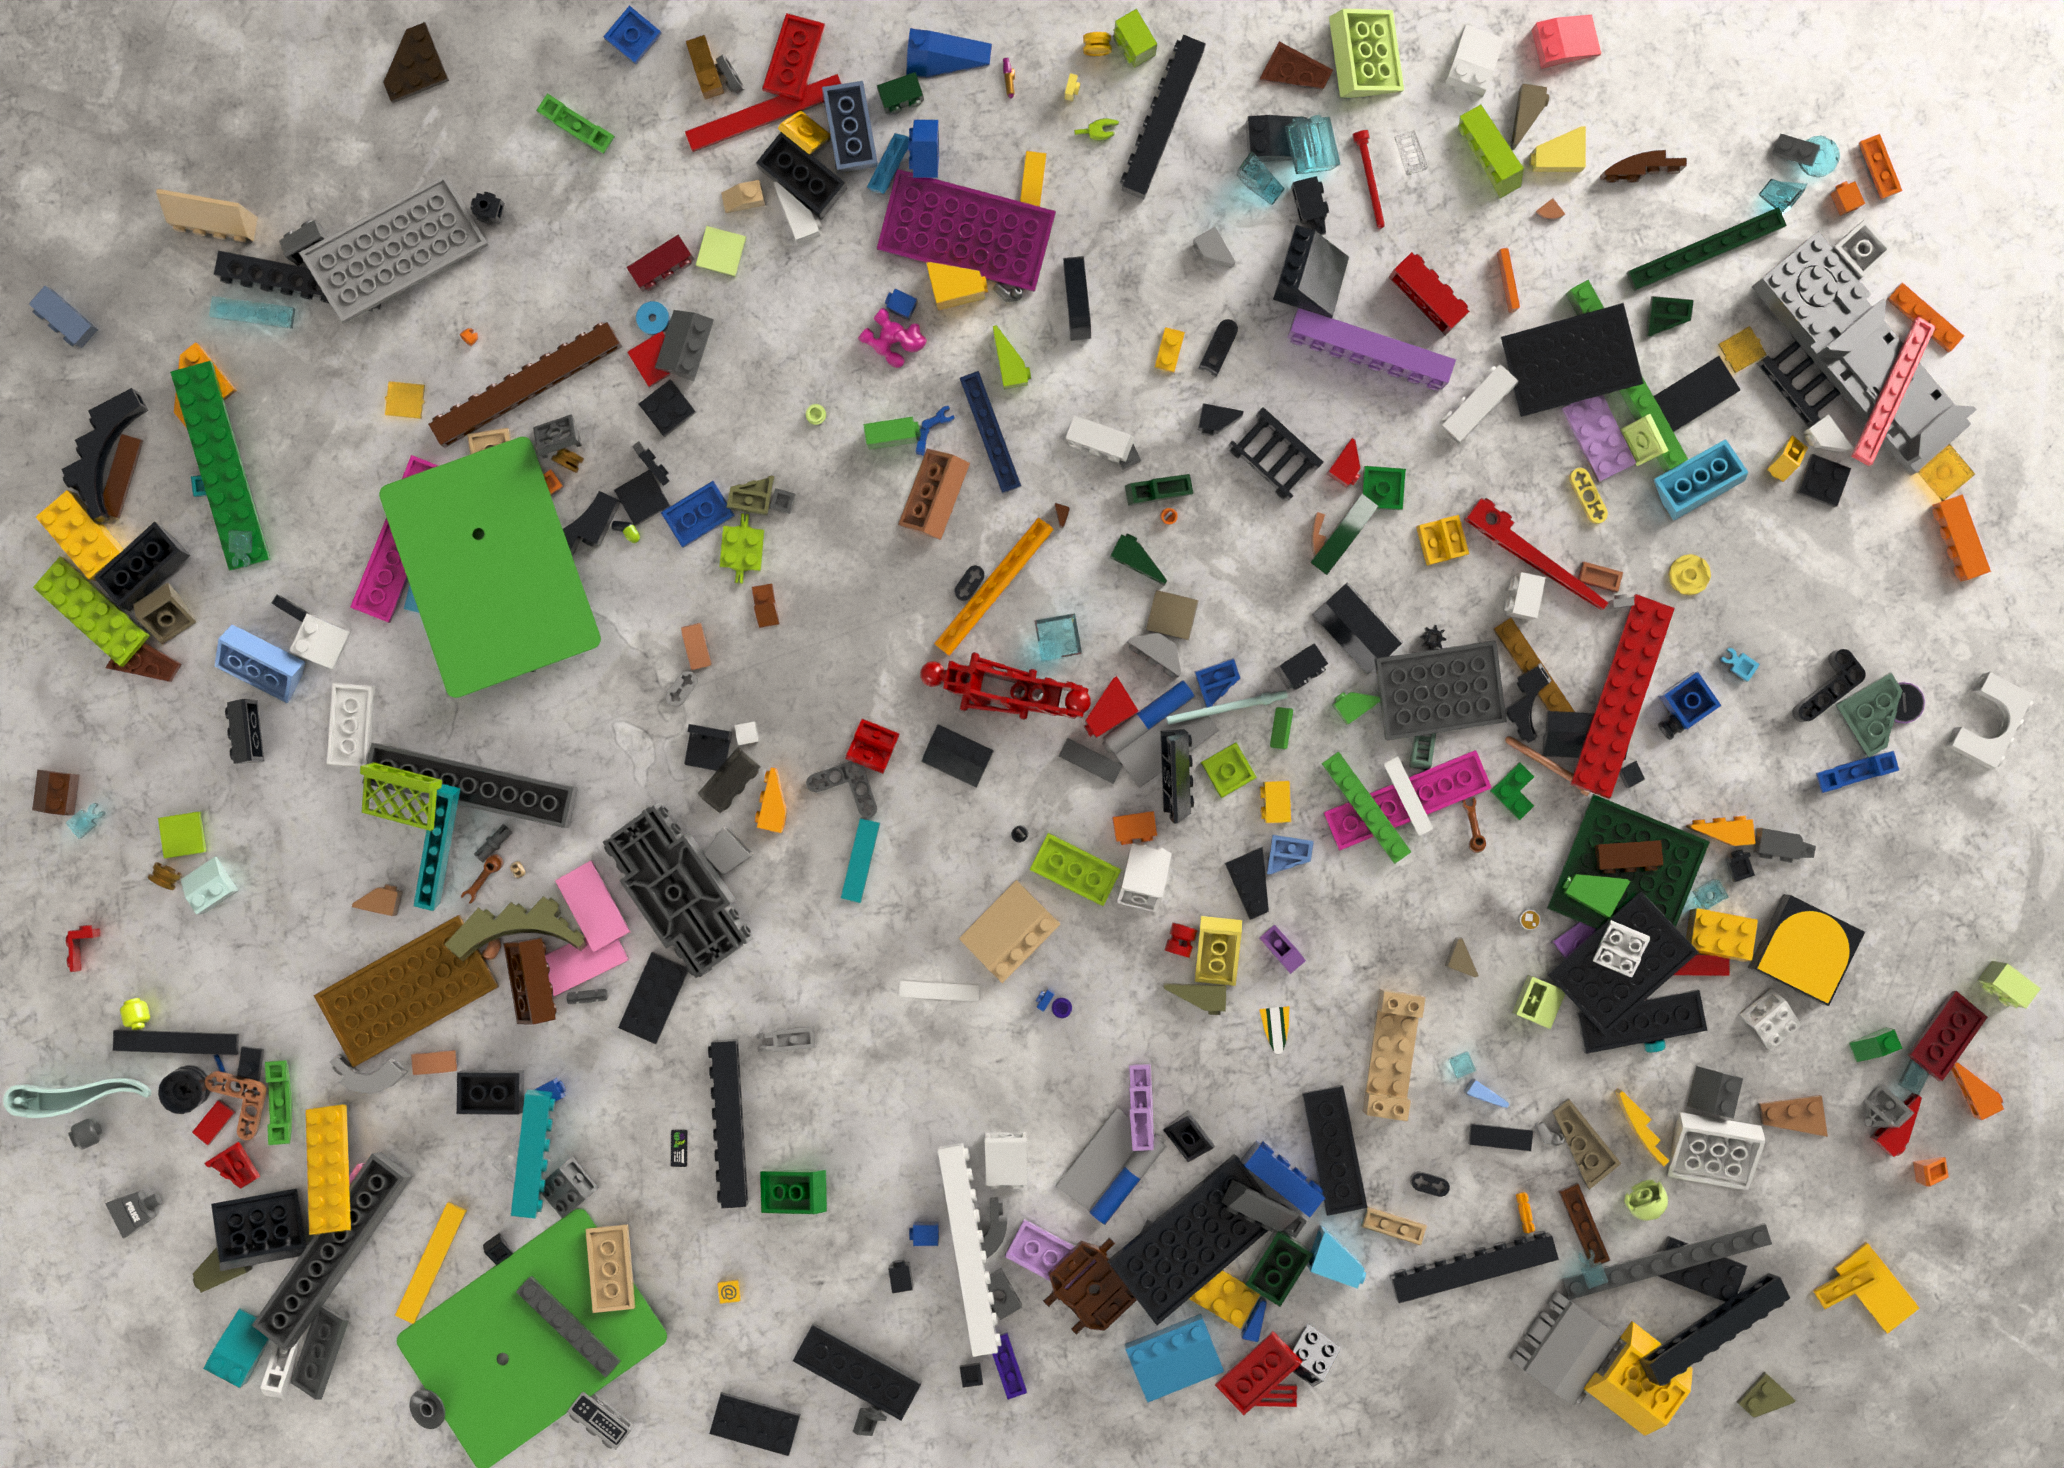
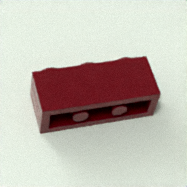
M678 234L626 268L642 292L645 290L650 291L662 279H670L676 270L680 268L685 269L690 266L694 258Z

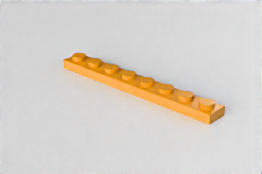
M1038 517L934 644L950 656L1054 529Z

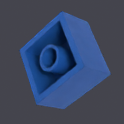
M914 120L913 128H909V169H913V178H938V120Z
M1699 672L1690 673L1658 696L1669 713L1673 714L1680 721L1684 729H1689L1722 706Z

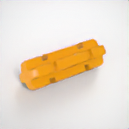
M1526 1192L1517 1193L1516 1199L1519 1203L1518 1209L1521 1222H1523V1232L1532 1233L1535 1231V1227L1532 1222L1533 1218L1530 1204L1528 1203V1194Z

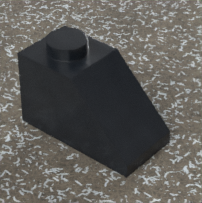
M1203 403L1198 431H1202L1201 434L1206 436L1219 434L1241 419L1244 411Z

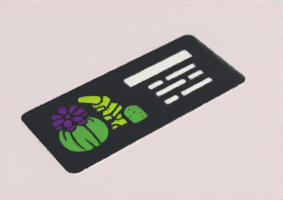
M671 1130V1167H687V1130Z

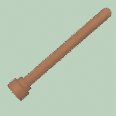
M1511 736L1506 737L1505 742L1571 782L1573 773ZM1577 787L1583 795L1588 796L1590 794L1589 791Z

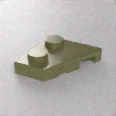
M771 475L765 479L749 481L743 485L731 486L727 509L767 516L774 476Z
M1763 1372L1740 1397L1737 1403L1755 1418L1790 1405L1796 1400L1767 1373Z

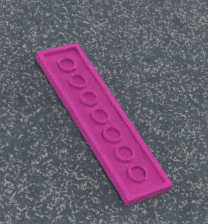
M411 455L402 479L432 469L438 465ZM386 517L350 608L390 623L408 578Z
M1476 750L1408 777L1427 815L1492 788ZM1394 784L1369 793L1394 828L1411 822ZM1349 802L1323 812L1339 851L1374 837Z

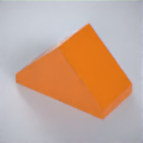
M1946 1157L1913 1161L1916 1182L1924 1186H1932L1949 1177Z

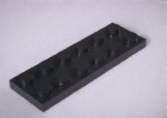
M1698 989L1646 999L1606 1035L1583 1012H1576L1585 1054L1708 1031L1701 994Z
M1343 1085L1302 1093L1320 1186L1324 1190L1322 1194L1325 1197L1326 1215L1368 1208Z
M814 1323L793 1359V1362L900 1421H902L922 1383Z

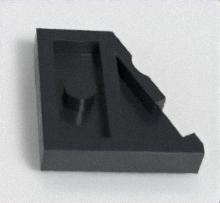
M639 441L634 444L633 448L637 455L663 486L670 482L666 476L669 472L662 464L657 465L654 461L656 456L649 448L646 450Z

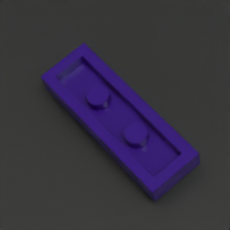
M1008 1332L1000 1334L1001 1346H998V1353H993L992 1355L1007 1399L1026 1394L1027 1389Z

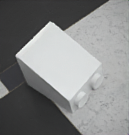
M1132 843L1117 903L1156 913L1163 897L1172 853L1167 852L1163 848L1154 849L1142 843Z
M1027 1132L985 1134L986 1186H990L991 1189H1002L1003 1185H1011L1013 1189H1021L1023 1185H1027Z

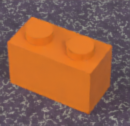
M1154 811L1112 817L1116 842L1120 841L1121 845L1132 844L1133 839L1141 838V842L1152 841L1153 836H1157Z

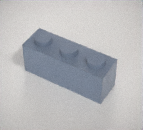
M44 286L29 303L34 308L32 312L43 320L45 318L50 322L48 326L56 333L60 331L65 336L63 339L72 347L77 345L83 348L98 331L92 323L47 286Z

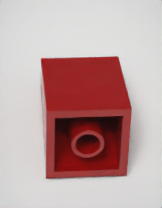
M1117 676L1112 679L1085 720L1086 725L1084 728L1090 737L1093 735L1095 738L1099 737L1139 712Z

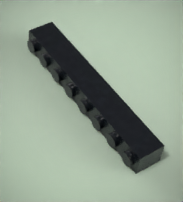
M1184 34L1181 41L1177 39L1173 52H1176L1174 59H1169L1165 69L1168 71L1166 78H1161L1158 89L1161 90L1159 96H1154L1150 108L1153 111L1151 116L1147 115L1142 127L1145 128L1143 135H1138L1135 146L1138 147L1136 153H1131L1127 165H1130L1128 173L1124 172L1121 177L1120 184H1123V192L1143 200L1145 199L1204 53L1206 43Z
M738 1039L714 1040L711 1042V1046H708V1057L712 1058L709 1075L714 1083V1087H711V1099H715V1108H712V1119L716 1120V1128L713 1129V1139L717 1141L718 1147L714 1151L715 1162L719 1163V1170H716V1182H720V1190H717V1202L721 1203V1208L746 1207L748 1205L739 1043Z
M1538 1231L1533 1233L1532 1237H1516L1513 1239L1514 1242H1498L1493 1244L1494 1247L1488 1249L1485 1247L1476 1248L1473 1250L1474 1253L1466 1254L1462 1252L1455 1254L1452 1259L1439 1258L1430 1265L1422 1263L1415 1265L1414 1269L1408 1271L1406 1269L1396 1270L1393 1275H1389L1395 1298L1398 1303H1403L1557 1261L1559 1258L1553 1236L1549 1232Z
M1770 1273L1766 1274L1641 1358L1639 1361L1649 1382L1659 1386L1668 1384L1673 1377L1686 1372L1688 1367L1702 1361L1704 1356L1710 1352L1717 1351L1722 1344L1733 1340L1738 1333L1751 1328L1752 1324L1756 1321L1766 1318L1769 1312L1782 1307L1784 1302L1790 1299V1296L1781 1277Z

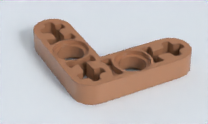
M220 1071L210 1073L205 1078V1086L209 1091L243 1099L237 1135L242 1140L252 1139L259 1129L266 1096V1086L257 1080ZM214 1077H216V1078H217V1079H216L217 1082H221V1083H219V1084H217V1085L215 1086V1085H214V1081H211V1080H212ZM231 1082H238L241 1086L240 1091L232 1090ZM256 1087L257 1091L260 1093L258 1095H254V1091H252L253 1088ZM247 1106L255 1107L257 1110L256 1115H249L247 1113ZM249 1121H252L249 1124V1130L252 1132L246 1134V1130L244 1128L248 1125Z

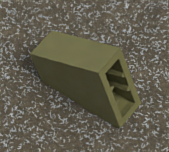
M216 1247L193 1273V1283L202 1293L252 1270V1266L220 1271Z

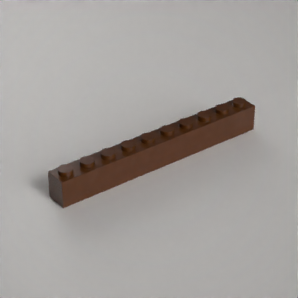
M608 322L598 323L589 333L583 332L577 335L575 341L569 344L568 342L561 344L557 347V351L552 354L546 353L542 355L538 362L524 365L521 368L522 371L517 374L511 373L505 376L503 382L489 385L482 394L476 393L470 396L466 403L462 405L459 403L451 407L450 412L445 415L439 414L435 416L428 425L439 444L446 448L464 438L467 434H471L622 348V345Z

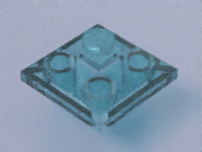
M1075 613L1034 620L1041 662L1082 654Z

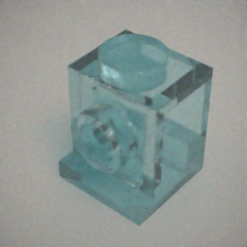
M1712 879L1692 891L1695 895L1693 900L1696 905L1706 910L1729 898L1719 879ZM1709 892H1712L1713 894L1712 899H1709L1707 897Z

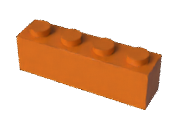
M1963 494L1933 504V516L1939 522L1941 527L1940 535L1946 541L1948 546L1947 554L1953 560L1955 565L1954 573L1960 579V582L1991 572Z

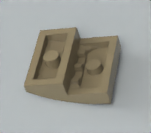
M1156 590L1146 630L1189 640L1199 600Z

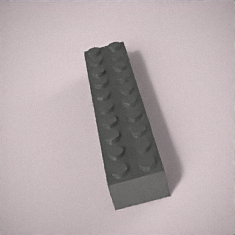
M371 743L367 764L374 762L440 779L444 785L460 788L458 805L561 828H569L577 787L379 743ZM371 779V785L379 787L375 779ZM390 783L386 786L387 789L395 790ZM409 788L403 790L404 793L412 794ZM424 792L420 795L422 797L429 798L428 793Z
M382 1152L372 1153L349 1186L351 1230L315 1235L252 1326L281 1349L286 1350L294 1347L413 1176Z

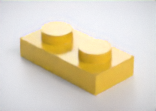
M1165 327L1154 368L1172 373L1175 372L1185 332Z

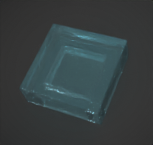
M1468 1051L1448 1059L1457 1079L1476 1071Z

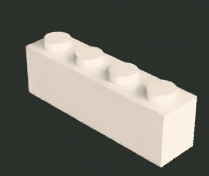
M1501 364L1497 368L1493 366L1485 374L1487 378L1483 383L1478 381L1471 389L1473 393L1468 398L1464 396L1458 402L1457 406L1459 408L1454 413L1450 411L1442 419L1444 422L1442 427L1459 443L1518 384V380Z

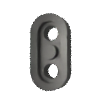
M722 54L716 58L717 64H715V67L721 75L724 74L727 81L725 83L732 93L735 91L737 94L745 90L743 83L727 57Z

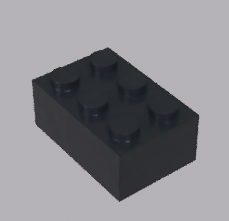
M1314 643L1274 670L1287 690L1290 688L1297 690L1309 682L1307 680L1308 677L1312 679L1325 672L1326 669L1324 667L1328 665V662Z
M461 1070L457 1072L456 1114L519 1115L523 1112L524 1070Z

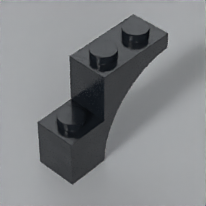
M1541 663L1517 677L1519 689L1522 693L1526 692L1527 695L1506 708L1509 720L1512 723H1516L1519 728L1517 730L1522 740L1526 739L1527 743L1532 742L1538 736L1532 722L1534 700L1539 691L1552 681Z

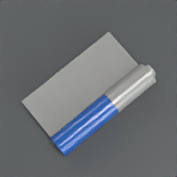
M1182 680L1104 736L1103 739L1105 741L1102 744L1108 753L1112 751L1140 788L1162 772L1160 731L1185 729L1188 735L1191 734L1192 747H1189L1190 752L1217 733L1219 729L1209 716L1170 725L1167 724L1166 717L1203 709L1191 689Z
M1116 1107L1056 1186L1086 1208L1098 1221L1106 1225L1166 1148L1164 1144L1166 1140L1158 1133H1155L1154 1150L1132 1151L1130 1117Z

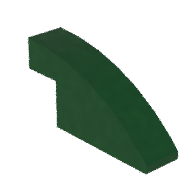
M1361 494L1325 540L1324 545L1310 563L1328 575L1371 518L1378 505L1364 494Z

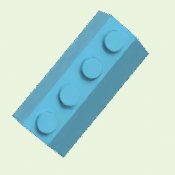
M1725 439L1655 478L1654 483L1662 504L1672 519L1676 520L1744 482L1748 471Z

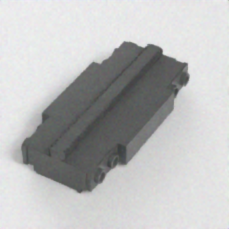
M661 803L654 804L641 811L642 813L613 833L610 838L604 840V849L616 861L617 869L625 874V877L619 881L664 947L668 948L673 945L676 955L686 963L687 971L694 975L695 978L701 977L711 971L712 967L751 941L753 939L751 936L752 932L739 919V912L734 907H731L730 904L736 901L735 897L709 859L704 855L692 834L689 832L682 835L680 826L676 822L673 823L669 817V810L664 805H661Z

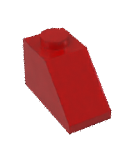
M1351 438L1327 472L1328 476L1346 488L1350 484L1354 486L1360 477L1357 474L1361 468L1355 439Z

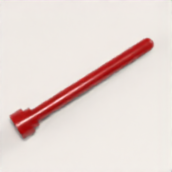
M1362 130L1352 134L1353 140L1360 148L1376 224L1378 228L1382 229L1385 226L1367 145L1370 135L1368 130Z

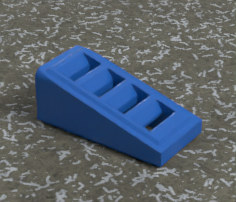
M1260 1297L1241 1332L1242 1339L1254 1342L1259 1341L1267 1305L1265 1297Z

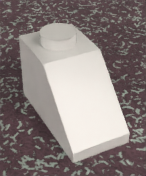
M1829 414L1803 431L1806 442L1816 449L1844 453L1853 448Z

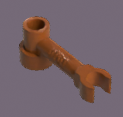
M1473 797L1472 806H1467L1465 799L1462 801V806L1468 814L1472 829L1469 849L1474 853H1480L1486 847V840L1480 833L1475 809L1476 799ZM1479 840L1482 845H1477L1475 841Z
M494 854L486 859L484 870L473 885L462 893L461 898L466 894H470L472 898L469 904L475 901L478 890L490 874L499 871L503 867L504 861L501 856Z

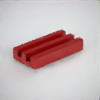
M1278 1384L1273 1390H1292V1393H1268L1264 1397L1292 1399V1401L1261 1400L1255 1405L1297 1407V1385Z

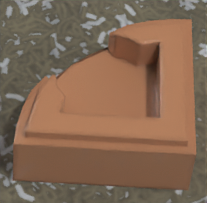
M1553 198L1536 211L1540 217L1547 219H1559L1565 215Z

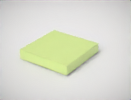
M706 226L696 267L736 277L746 236Z
M1651 414L1620 429L1637 466L1668 451Z

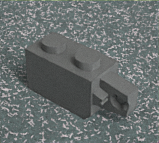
M1757 828L1753 852L1760 853L1759 857L1772 859V856H1778L1780 861L1792 863L1793 859L1814 858L1816 846L1803 842L1800 834Z

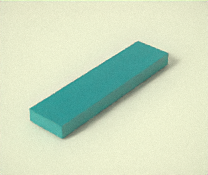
M862 818L859 820L841 899L858 903L862 901L879 831V822Z

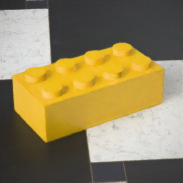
M66 490L40 512L36 518L89 580L96 581L94 577L124 549L101 522L93 520L87 512L88 506L77 493Z

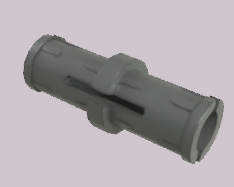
M502 824L491 837L488 836L486 838V842L474 855L478 856V859L484 863L495 850L501 848L500 845L512 834V831Z

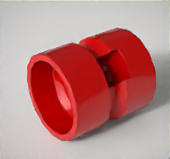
M1172 922L1169 932L1171 938L1167 939L1164 950L1190 958L1193 949L1191 942L1195 941L1198 930Z

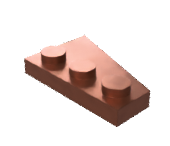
M1279 41L1260 80L1324 89L1333 69Z
M144 643L124 667L119 666L113 659H110L105 668L172 682L182 664Z

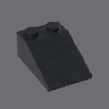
M1280 115L1247 117L1246 133L1249 163L1310 159L1307 117Z

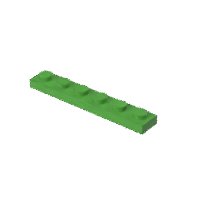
M1336 752L1321 763L1391 861L1396 864L1410 854L1411 850L1340 752Z

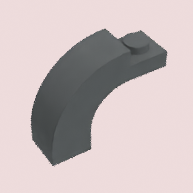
M998 1197L990 1198L991 1224L988 1231L983 1235L984 1242L981 1243V1249L986 1251L987 1258L998 1250L1007 1230L1008 1218H999L1000 1215H1003V1203H999Z

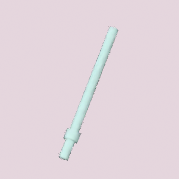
M1286 690L1275 693L1265 692L1261 693V696L1168 716L1166 720L1167 724L1170 725L1254 705L1272 704V701L1286 699L1287 692Z

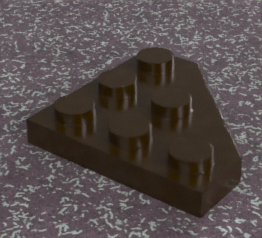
M425 22L406 29L383 81L392 103L449 81Z

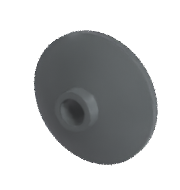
M421 1389L411 1396L409 1403L410 1412L420 1426L426 1429H435L443 1423L445 1407L436 1393L428 1389Z

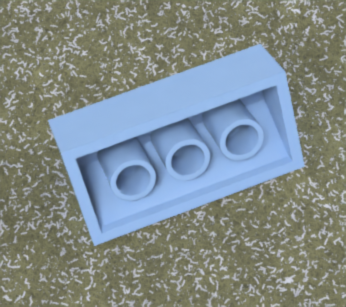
M231 625L218 639L215 667L286 703L290 701L303 675L305 661L243 629Z

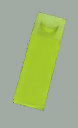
M993 326L1004 390L1028 386V380L1031 379L1030 368H1025L1023 359L998 326Z

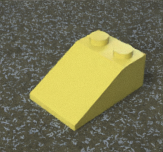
M1201 916L1195 982L1236 986L1242 920Z

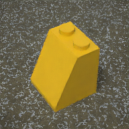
M933 262L926 263L938 311L985 299L988 286L985 276L981 277L980 271Z

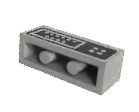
M582 1392L567 1411L573 1421L581 1422L586 1426V1430L591 1435H597L602 1439V1443L610 1449L616 1450L634 1427L632 1423L595 1394L589 1397Z

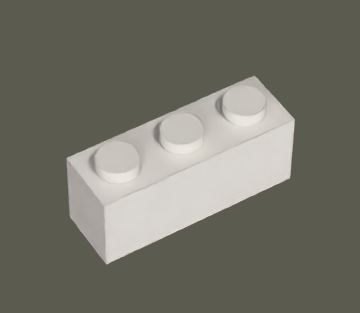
M1075 415L1065 438L1070 443V446L1075 449L1081 450L1082 447L1089 449V453L1096 456L1106 455L1108 460L1119 463L1120 460L1126 462L1134 442V438L1130 434Z

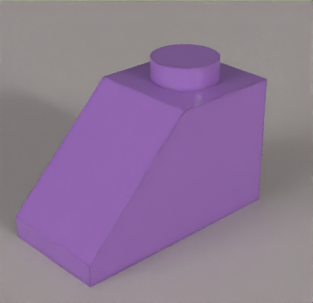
M1273 925L1259 937L1290 974L1306 961L1276 925Z

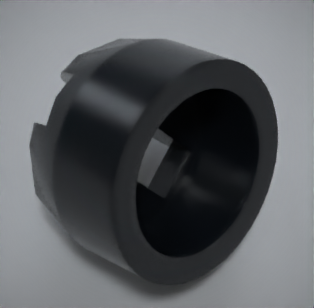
M1022 825L1016 826L1011 832L1012 839L1018 843L1024 842L1029 834L1027 828ZM1017 829H1019V830L1025 835V837H1023V836L1017 831Z

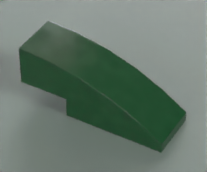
M1190 474L1156 478L1125 485L1128 506L1193 494Z

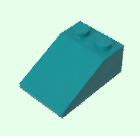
M241 1308L238 1309L203 1369L238 1388L245 1385L270 1340L252 1326L257 1317Z

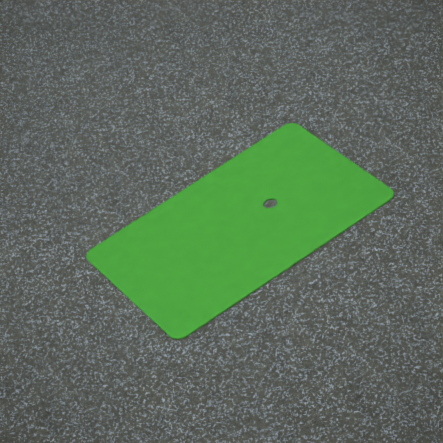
M515 438L392 482L381 488L379 497L449 696L459 698L598 647L601 642V636L537 455L529 438ZM477 528L482 529L485 533L481 540H476L472 536L473 531Z
M584 1209L573 1210L515 1251L513 1255L497 1266L495 1265L403 1330L397 1337L399 1349L425 1389L433 1391L442 1400L445 1407V1420L477 1468H490L568 1413L567 1411L582 1392L589 1397L664 1345L667 1340V1333L634 1282V1309L593 1313L586 1229L597 1226ZM530 1276H533L621 1360L606 1378L516 1293ZM500 1353L508 1355L509 1360L506 1365H500L497 1362V1356Z

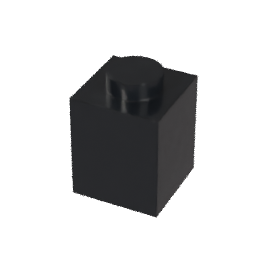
M905 1260L893 1261V1264L889 1265L888 1268L892 1293L913 1290L914 1285L910 1262H905Z

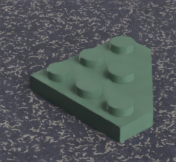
M1891 672L1835 704L1867 757H1871L1888 747L1889 736L1897 713V706L1903 691Z

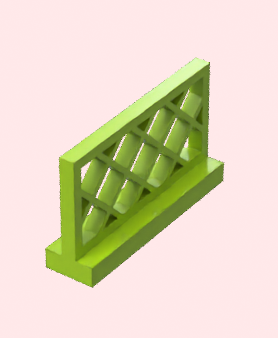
M374 762L360 766V774L364 775L361 813L429 831L434 830L437 789L442 787V780ZM371 779H375L379 786L375 791L371 786ZM389 783L392 784L396 790V792L393 795H391L388 789L386 788V786ZM406 788H409L413 794V797L409 800L403 792ZM381 790L387 798L383 803L377 796V793ZM424 792L429 794V802L425 804L420 796ZM397 795L404 802L400 808L394 800ZM371 798H373L378 806L375 810L369 808ZM415 799L421 806L418 812H416L411 804ZM388 803L391 804L395 811L392 814H389L384 807ZM405 807H407L412 815L409 819L402 813ZM423 811L428 817L427 824L423 823L419 817Z

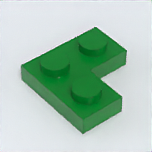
M1518 762L1490 792L1518 820H1521L1534 805L1520 791L1534 776Z

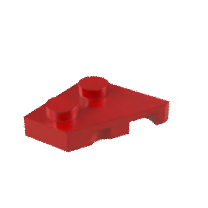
M240 1142L235 1143L204 1163L207 1167H213L219 1171V1175L231 1180L240 1189L261 1177Z

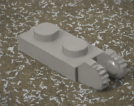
M814 1026L773 1030L772 1032L756 1034L757 1039L773 1038V1045H761L758 1047V1052L773 1050L778 1052L816 1047Z

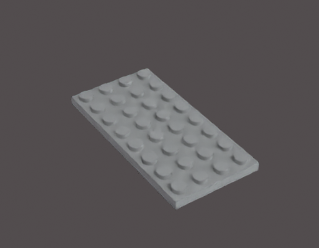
M443 175L299 252L341 323L344 324L488 246L448 178L446 175Z

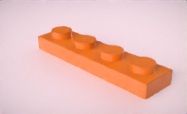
M1903 282L1887 298L1891 304L1912 322L1915 318L1920 317L1934 325L1935 329L1931 338L1948 353L1963 339L1964 335Z

